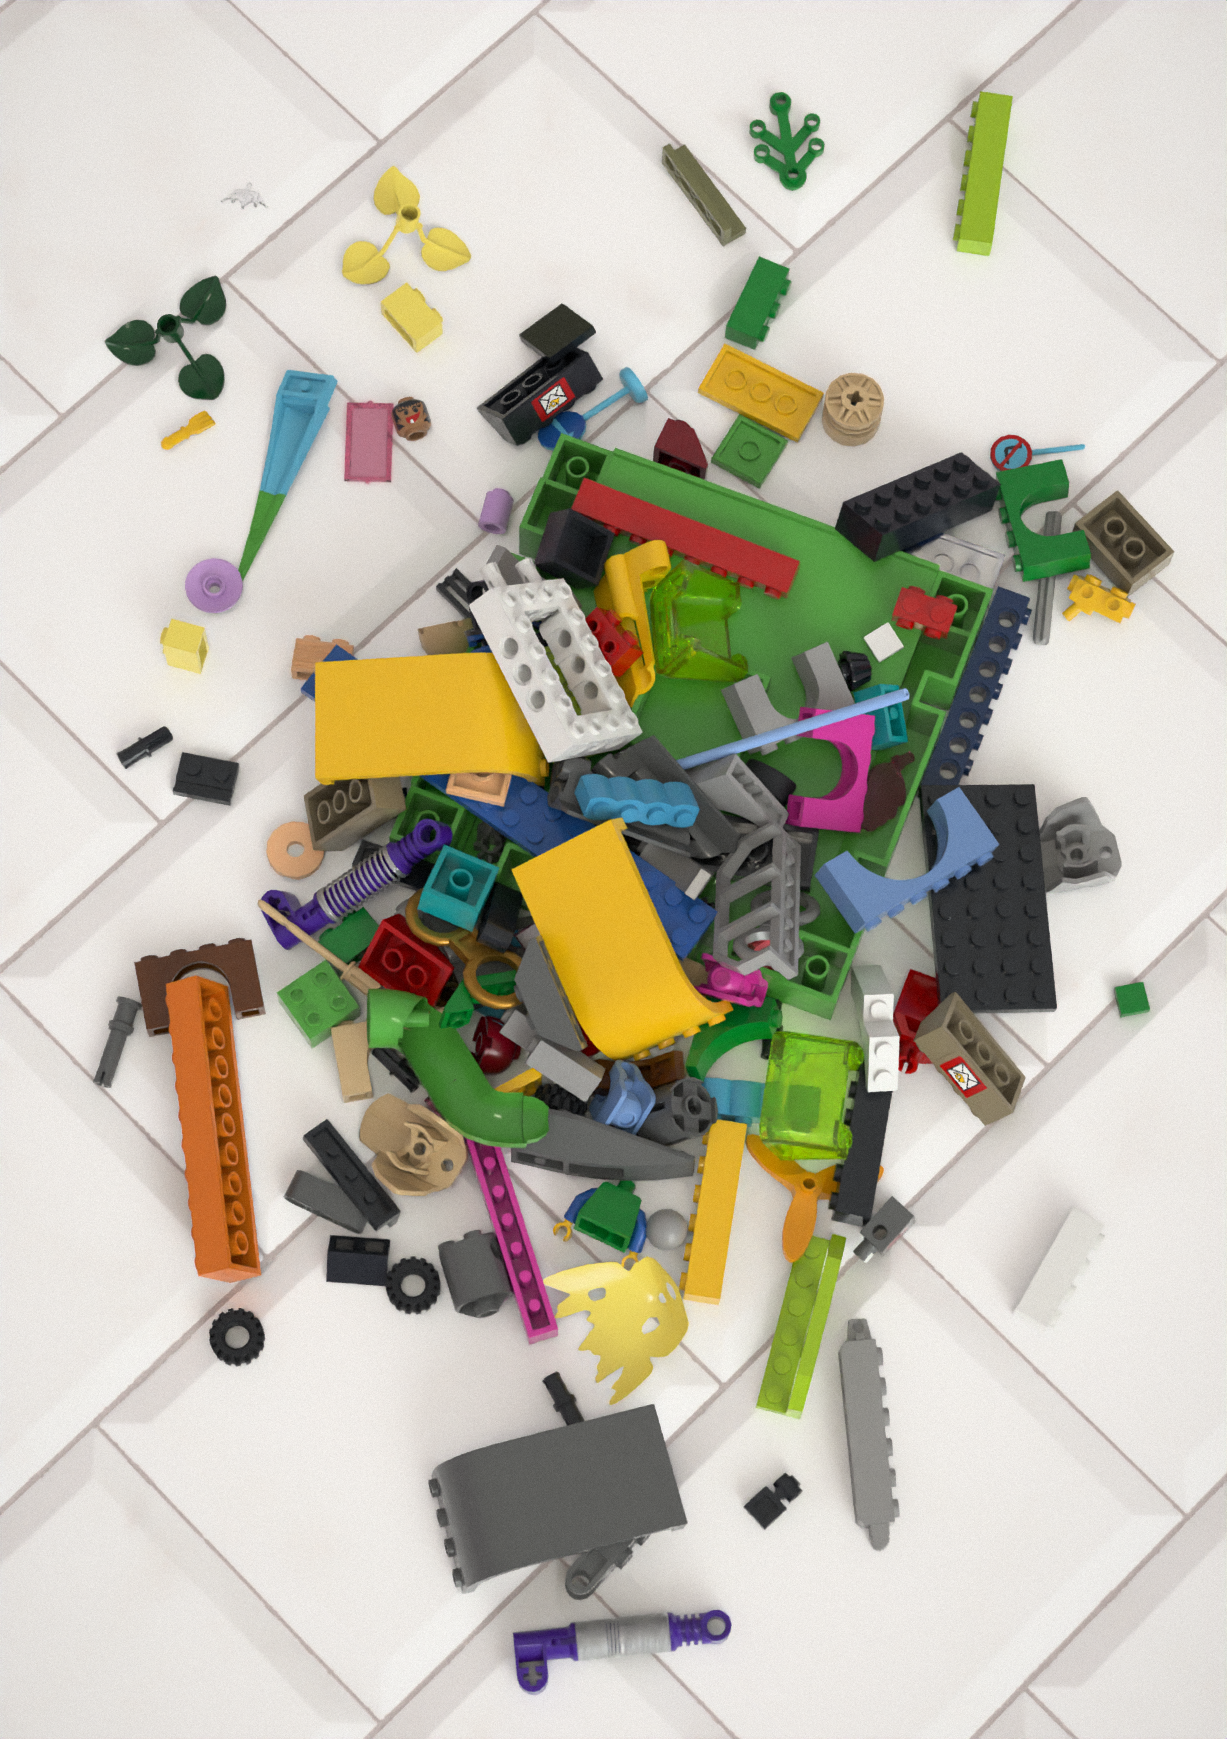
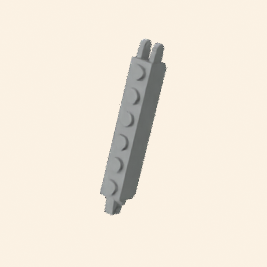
M867 1319L848 1320L847 1341L840 1347L838 1360L855 1523L862 1529L868 1528L869 1540H871L870 1544L873 1550L884 1551V1548H887L886 1546L890 1543L889 1526H893L895 1518L900 1516L898 1499H893L892 1487H896L895 1468H889L888 1456H893L892 1439L886 1438L885 1426H890L888 1407L883 1408L882 1396L887 1394L885 1377H880L879 1366L883 1365L882 1347H877L876 1339L871 1338Z

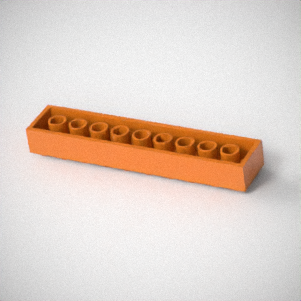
M195 975L167 983V995L165 998L169 1010V1033L172 1037L173 1046L172 1061L175 1065L176 1073L175 1089L178 1094L180 1109L178 1118L181 1123L183 1136L181 1146L185 1155V1178L188 1182L189 1191L188 1207L192 1218L191 1235L194 1240L196 1254L194 1264L200 1277L233 1283L261 1276L230 998L227 985Z

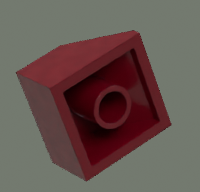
M668 418L654 445L653 461L707 481L708 462L695 429L691 428L683 420L677 419L675 421Z

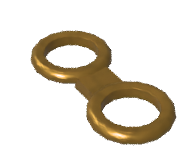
M424 888L417 890L408 899L405 908L406 923L412 933L423 942L435 946H449L465 963L463 978L466 989L471 997L482 1005L493 1009H511L521 1005L523 1002L518 1000L515 993L507 996H497L484 990L477 981L476 969L483 963L500 961L508 964L517 972L522 958L512 951L506 950L502 954L477 942L478 930L475 927L473 932L462 927L449 933H438L428 929L422 924L417 911Z

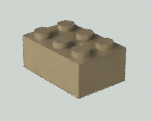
M1118 490L1078 520L1072 532L1084 530L1091 552V559L1118 588L1128 593L1127 598L1170 564L1175 552Z

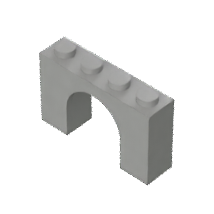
M828 642L791 658L805 689V707L836 710L855 704ZM758 674L721 689L742 739L780 728L799 720V717L797 719L787 718L774 709ZM794 735L750 749L748 752L750 755L760 751L763 756L778 749L776 743L784 740L785 744H789L802 737Z

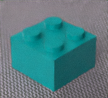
M444 844L424 886L417 909L473 932L492 891L499 867Z

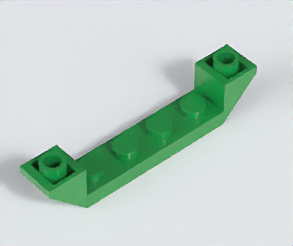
M515 970L476 976L480 986L488 993L497 996H507L515 993L514 985H517L515 982L517 972ZM464 978L443 1009L439 1021L440 1029L449 1027L457 1029L469 1024L474 1010L473 1004H480L471 997L466 989Z

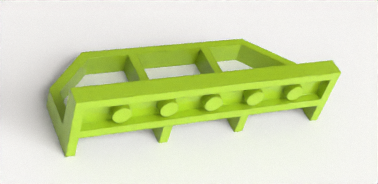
M832 1234L830 1240L812 1235L803 1256L793 1262L756 1408L800 1420L813 1376L847 1237Z

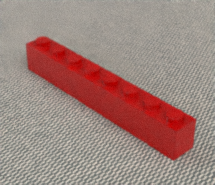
M587 478L583 479L571 508L615 533V537H618L619 534L630 537L629 542L637 546L653 540H662L666 543L669 558H672V555L683 558L682 562L691 567L699 568V565L709 568V572L723 579L726 576L737 579V584L748 589H753V586L763 589L765 595L777 600L780 597L788 598L800 568V561Z

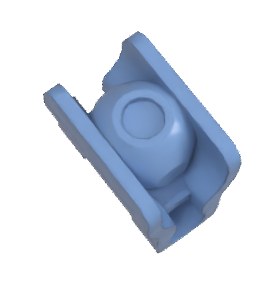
M616 1060L609 1072L611 1083L608 1095L601 1096L596 1094L589 1105V1111L594 1121L608 1126L611 1124L619 1130L636 1135L655 1105V1093L644 1080L636 1065L628 1061Z

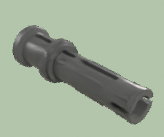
M118 996L116 999L118 1005L113 1020H109L108 1029L111 1031L95 1078L93 1079L94 1084L99 1086L103 1084L105 1088H111L112 1086L111 1083L127 1036L133 1034L135 1028L132 1025L136 1013L142 1008L141 1003L126 997Z

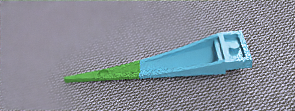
M287 370L276 394L273 422L260 491L238 569L242 582L330 410L328 404L338 382L333 375Z

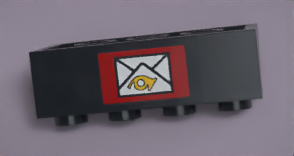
M575 348L554 365L543 357L479 405L477 410L505 441L518 446L528 442L532 435L540 428L550 425L553 422V418L562 411L572 408L575 401L580 397L594 391L596 385L604 379L589 352Z

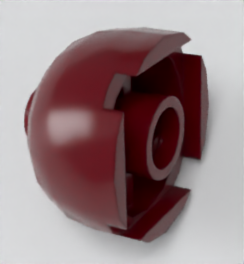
M482 1016L479 1019L472 1038L476 1045L475 1053L471 1052L486 1076L502 1074L511 1066L513 1060L517 1061L521 1052V1046L500 1033L504 1022L492 1016Z

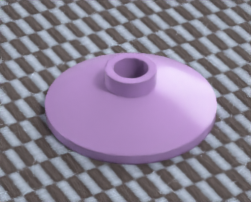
M213 558L197 563L189 571L185 581V590L189 601L197 609L207 613H220L230 609L237 603L242 594L243 582L239 571L233 564L226 560ZM217 586L220 590L217 593H211L210 588Z

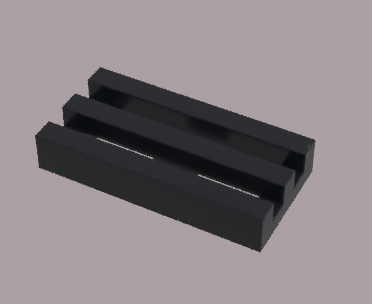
M456 568L452 571V575L444 578V582L436 585V590L465 619L471 618L470 612L446 589L450 586L468 604L466 592L455 581L457 580L464 588H467L471 582Z

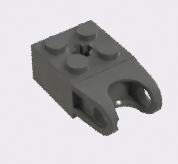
M651 1535L582 1552L566 1573L565 1589L568 1595L575 1600L589 1598L616 1567L620 1570L625 1567L633 1557L632 1553L634 1551H632V1548L636 1544L642 1546ZM577 1576H583L588 1580L589 1584L583 1588H577L573 1585L572 1580Z

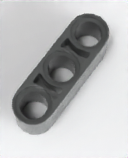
M302 1170L296 1171L283 1196L290 1203L356 1234H362L368 1222L341 1188Z

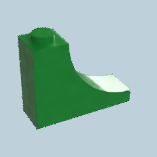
M705 996V998L711 1002L723 1001L720 999ZM765 997L762 1007H747L730 1002L733 1010L724 1014L726 1020L710 1027L708 1022L699 1026L701 1032L694 1035L685 1064L689 1077H695L704 1082L712 1065L732 1048L754 1040L774 1039L776 1029L781 1027L783 1019L782 1011L778 1009L775 998Z

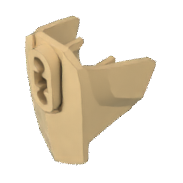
M390 1093L375 1100L363 1116L360 1127V1142L377 1155L371 1166L375 1177L389 1190L397 1195L426 1196L432 1192H439L452 1187V1184L462 1172L468 1160V1148L464 1142L463 1135L451 1128L443 1118L420 1104H408ZM425 1146V1147H426V1150H425V1153L423 1154V1147ZM445 1160L453 1162V1169L451 1171H448L446 1164L443 1163Z

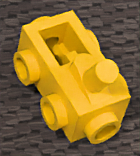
M1074 574L1067 587V590L1071 591L1068 599L1073 600L1074 603L1062 614L1070 622L1081 611L1088 615L1095 611L1121 623L1123 617L1130 618L1136 604L1131 602V599L1127 598L1128 593L1120 588L1113 586L1110 590L1102 586V580L1093 575L1087 574L1086 577Z

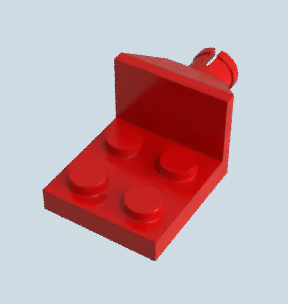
M913 969L909 970L893 1012V1023L899 1034L898 1070L902 1072L904 1064L908 1063L906 1074L916 1072L919 1063L933 1064L926 1054L919 1050L914 1038L920 1023L938 1007L936 978Z

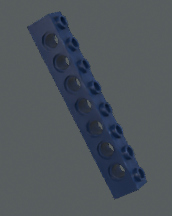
M998 586L921 785H960L962 776H969L974 760L969 759L972 750H979L984 737L983 734L979 733L982 724L988 726L994 711L989 708L992 699L998 701L1003 688V684L999 683L1002 674L1008 675L1013 659L1008 658L1011 649L1017 651L1023 634L1018 633L1021 624L1027 626L1032 613V609L1027 608L1030 601L1029 597ZM1002 619L1009 620L1012 626L1004 627L999 621ZM997 644L1002 647L1003 651L995 652L989 646ZM988 669L993 673V676L985 677L980 673V670ZM978 694L984 701L974 702L971 700L970 695ZM968 719L974 726L966 728L961 725L960 721ZM960 745L964 752L955 753L950 749V746ZM949 770L954 774V777L951 779L944 778L940 771Z

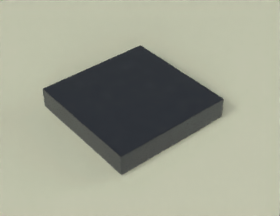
M561 303L520 333L519 337L525 345L554 365L592 337L596 331L591 323Z

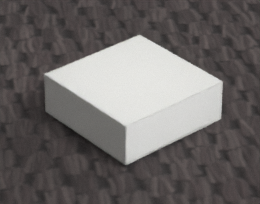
M888 622L863 637L878 663L904 648Z

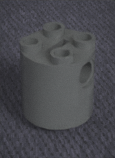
M473 1230L465 1233L463 1240L458 1242L454 1240L446 1241L437 1247L455 1311L476 1318H484L499 1312L504 1301L512 1297L514 1293L497 1237L493 1232L482 1234L481 1230Z

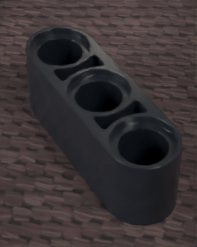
M498 881L494 883L484 906L476 937L477 942L502 954L506 952L515 933L523 900L521 892Z

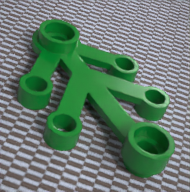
M777 92L770 98L769 110L773 115L777 116L780 138L766 130V124L759 119L753 120L750 123L749 134L751 137L762 140L784 155L785 164L771 156L770 149L765 144H759L754 148L753 158L756 162L763 163L777 172L782 186L787 190L794 191L803 187L806 183L807 173L805 170L816 157L824 153L825 143L820 138L811 139L808 143V151L796 163L795 153L807 138L819 129L821 120L815 113L807 114L804 118L803 126L792 138L788 116L792 101L788 94ZM776 100H783L785 103L778 104ZM813 120L817 124L809 125L807 122ZM760 127L762 131L756 132L753 128ZM818 145L821 149L814 150L812 146ZM759 151H763L766 153V155L759 156L757 153ZM794 173L798 176L796 178H791L788 174Z

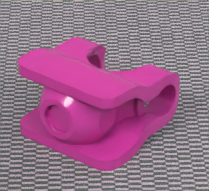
M702 953L701 959L705 962V971L708 972L707 984L701 983L699 986H694L701 995L747 1007H762L768 989V982L762 978L759 969L744 976L720 965L713 958V955Z

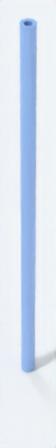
M906 688L676 761L686 770L908 700L909 692Z

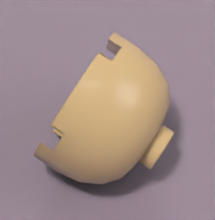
M471 618L460 621L423 627L417 630L420 643L427 655L466 653L469 644L464 631L473 628Z

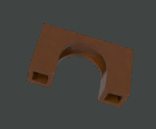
M235 938L229 940L228 944L216 946L214 943L204 944L199 947V950L189 952L186 949H178L170 952L168 956L148 955L142 957L140 961L134 962L145 1025L149 1037L169 1034V1010L165 1000L167 995L166 984L180 980L186 974L196 970L214 971L228 982L237 1020L266 1014L251 939Z

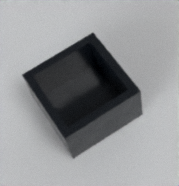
M570 508L550 512L534 564L539 569L558 579L564 578L567 584L578 590L598 586L615 533Z

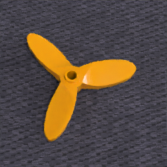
M749 1134L746 1137L745 1144L751 1156L768 1174L780 1182L792 1194L793 1200L783 1225L782 1251L785 1259L793 1263L803 1256L812 1238L817 1218V1202L819 1200H828L831 1191L836 1192L837 1182L833 1181L835 1165L817 1173L807 1172L777 1145L761 1136ZM881 1165L877 1183L882 1178L884 1168Z

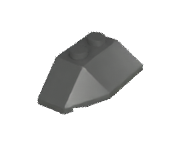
M539 935L530 939L515 976L517 984L514 985L515 994L520 1002L524 1001L528 1010L526 1019L532 1030L535 1029L541 1037L578 1052L588 1045L548 953L543 937Z

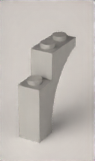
M524 1002L511 1009H504L505 1012L500 1018L504 1025L500 1033L529 1052L525 1063L586 1102L602 1080L605 1068L581 1051L576 1052L539 1036L536 1030H532L527 1022L526 1013H528Z

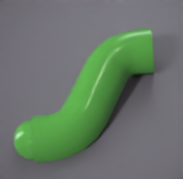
M368 989V1048H393L399 1050L407 1059L437 1112L451 1128L467 1139L484 1145L503 1148H526L527 1144L535 1143L547 1135L550 1130L548 1125L549 1107L543 1101L535 1097L524 1096L523 1093H504L493 1089L457 1029L451 1027L440 1029L439 1021L442 1013L429 1005L427 998L407 991Z

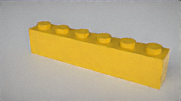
M717 1119V1122L712 1124L709 1131L703 1135L702 1145H707L706 1156L699 1157L697 1173L703 1174L701 1185L695 1184L692 1201L698 1203L697 1214H690L688 1231L694 1233L692 1243H686L683 1261H689L687 1273L681 1272L679 1290L684 1291L683 1300L719 1305L747 1124Z

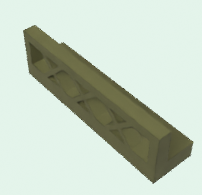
M670 143L662 148L663 166L721 245L724 247L744 235L747 228L684 144L676 150L673 149Z

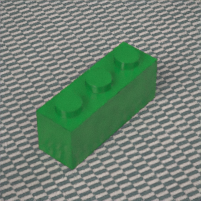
M758 257L726 325V339L756 350L759 342H765L770 331V327L767 325L771 318L776 319L781 304L778 303L781 295L786 296L791 287L792 280H789L790 268L763 257Z

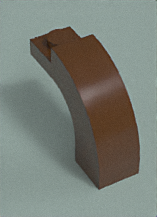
M673 1050L645 1060L628 1061L639 1068L644 1080L652 1089L685 1078L683 1051ZM593 1060L604 1067L605 1072L602 1080L590 1096H595L596 1094L607 1096L611 1083L609 1072L616 1061Z

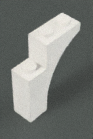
M881 965L851 966L850 993L855 1003L861 1029L866 1089L868 1092L897 1091L899 1034L893 1023L894 993Z

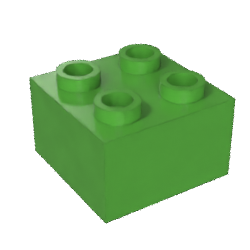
M324 960L277 992L280 1005L312 1049L332 1036V1027H337L342 1021H354L361 1016L360 1006L327 960Z

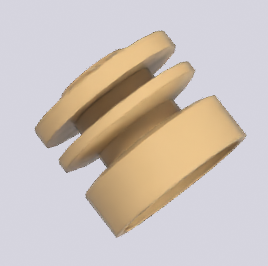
M851 372L840 375L833 380L826 391L822 412V424L826 434L833 441L843 446L855 447L871 440L880 427L884 407V395L881 387L873 378L862 373Z

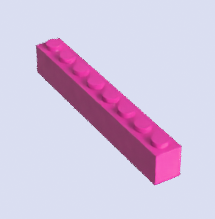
M464 1137L490 1223L498 1240L528 1343L531 1345L558 1336L557 1323L501 1147L484 1145Z

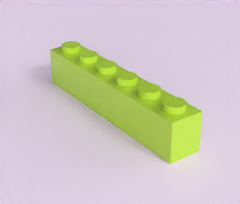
M980 91L978 102H972L970 117L975 118L974 126L969 125L967 142H971L972 145L971 150L965 151L963 166L968 167L967 175L962 174L960 191H965L964 199L958 200L956 213L957 216H961L960 224H955L953 240L958 241L957 252L990 256L1013 96Z

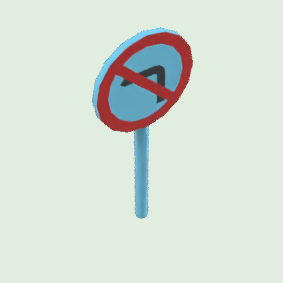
M1005 435L993 443L990 450V459L998 471H1005L1029 466L1032 455L1083 450L1085 445L1078 444L1031 450L1030 444L1024 438L1017 435Z

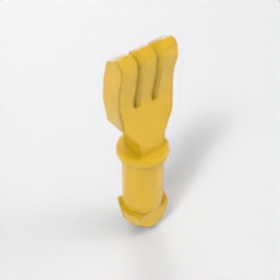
M204 410L189 419L186 427L181 426L178 431L168 437H164L161 441V447L166 450L172 449L173 446L183 440L189 439L191 435L200 434L213 427L216 422Z

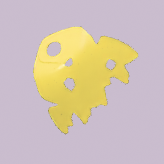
M644 1257L639 1262L634 1263L629 1271L624 1269L618 1262L611 1261L563 1270L543 1279L545 1285L570 1294L569 1297L557 1306L558 1312L555 1314V1318L566 1317L584 1310L590 1312L587 1321L593 1323L594 1328L579 1346L578 1350H589L593 1355L601 1356L596 1367L598 1370V1374L595 1377L596 1383H599L608 1375L624 1366L621 1376L611 1387L616 1392L609 1401L610 1405L618 1403L629 1395L652 1373L653 1365L650 1357L668 1356L675 1350L688 1331L689 1322L680 1291L671 1276L654 1258ZM666 1283H669L674 1289L676 1300L669 1294ZM604 1288L606 1291L604 1298L593 1301L588 1296L590 1290ZM660 1293H663V1296L666 1299L665 1303L660 1302ZM657 1317L660 1325L655 1330L643 1334L642 1326L648 1318Z

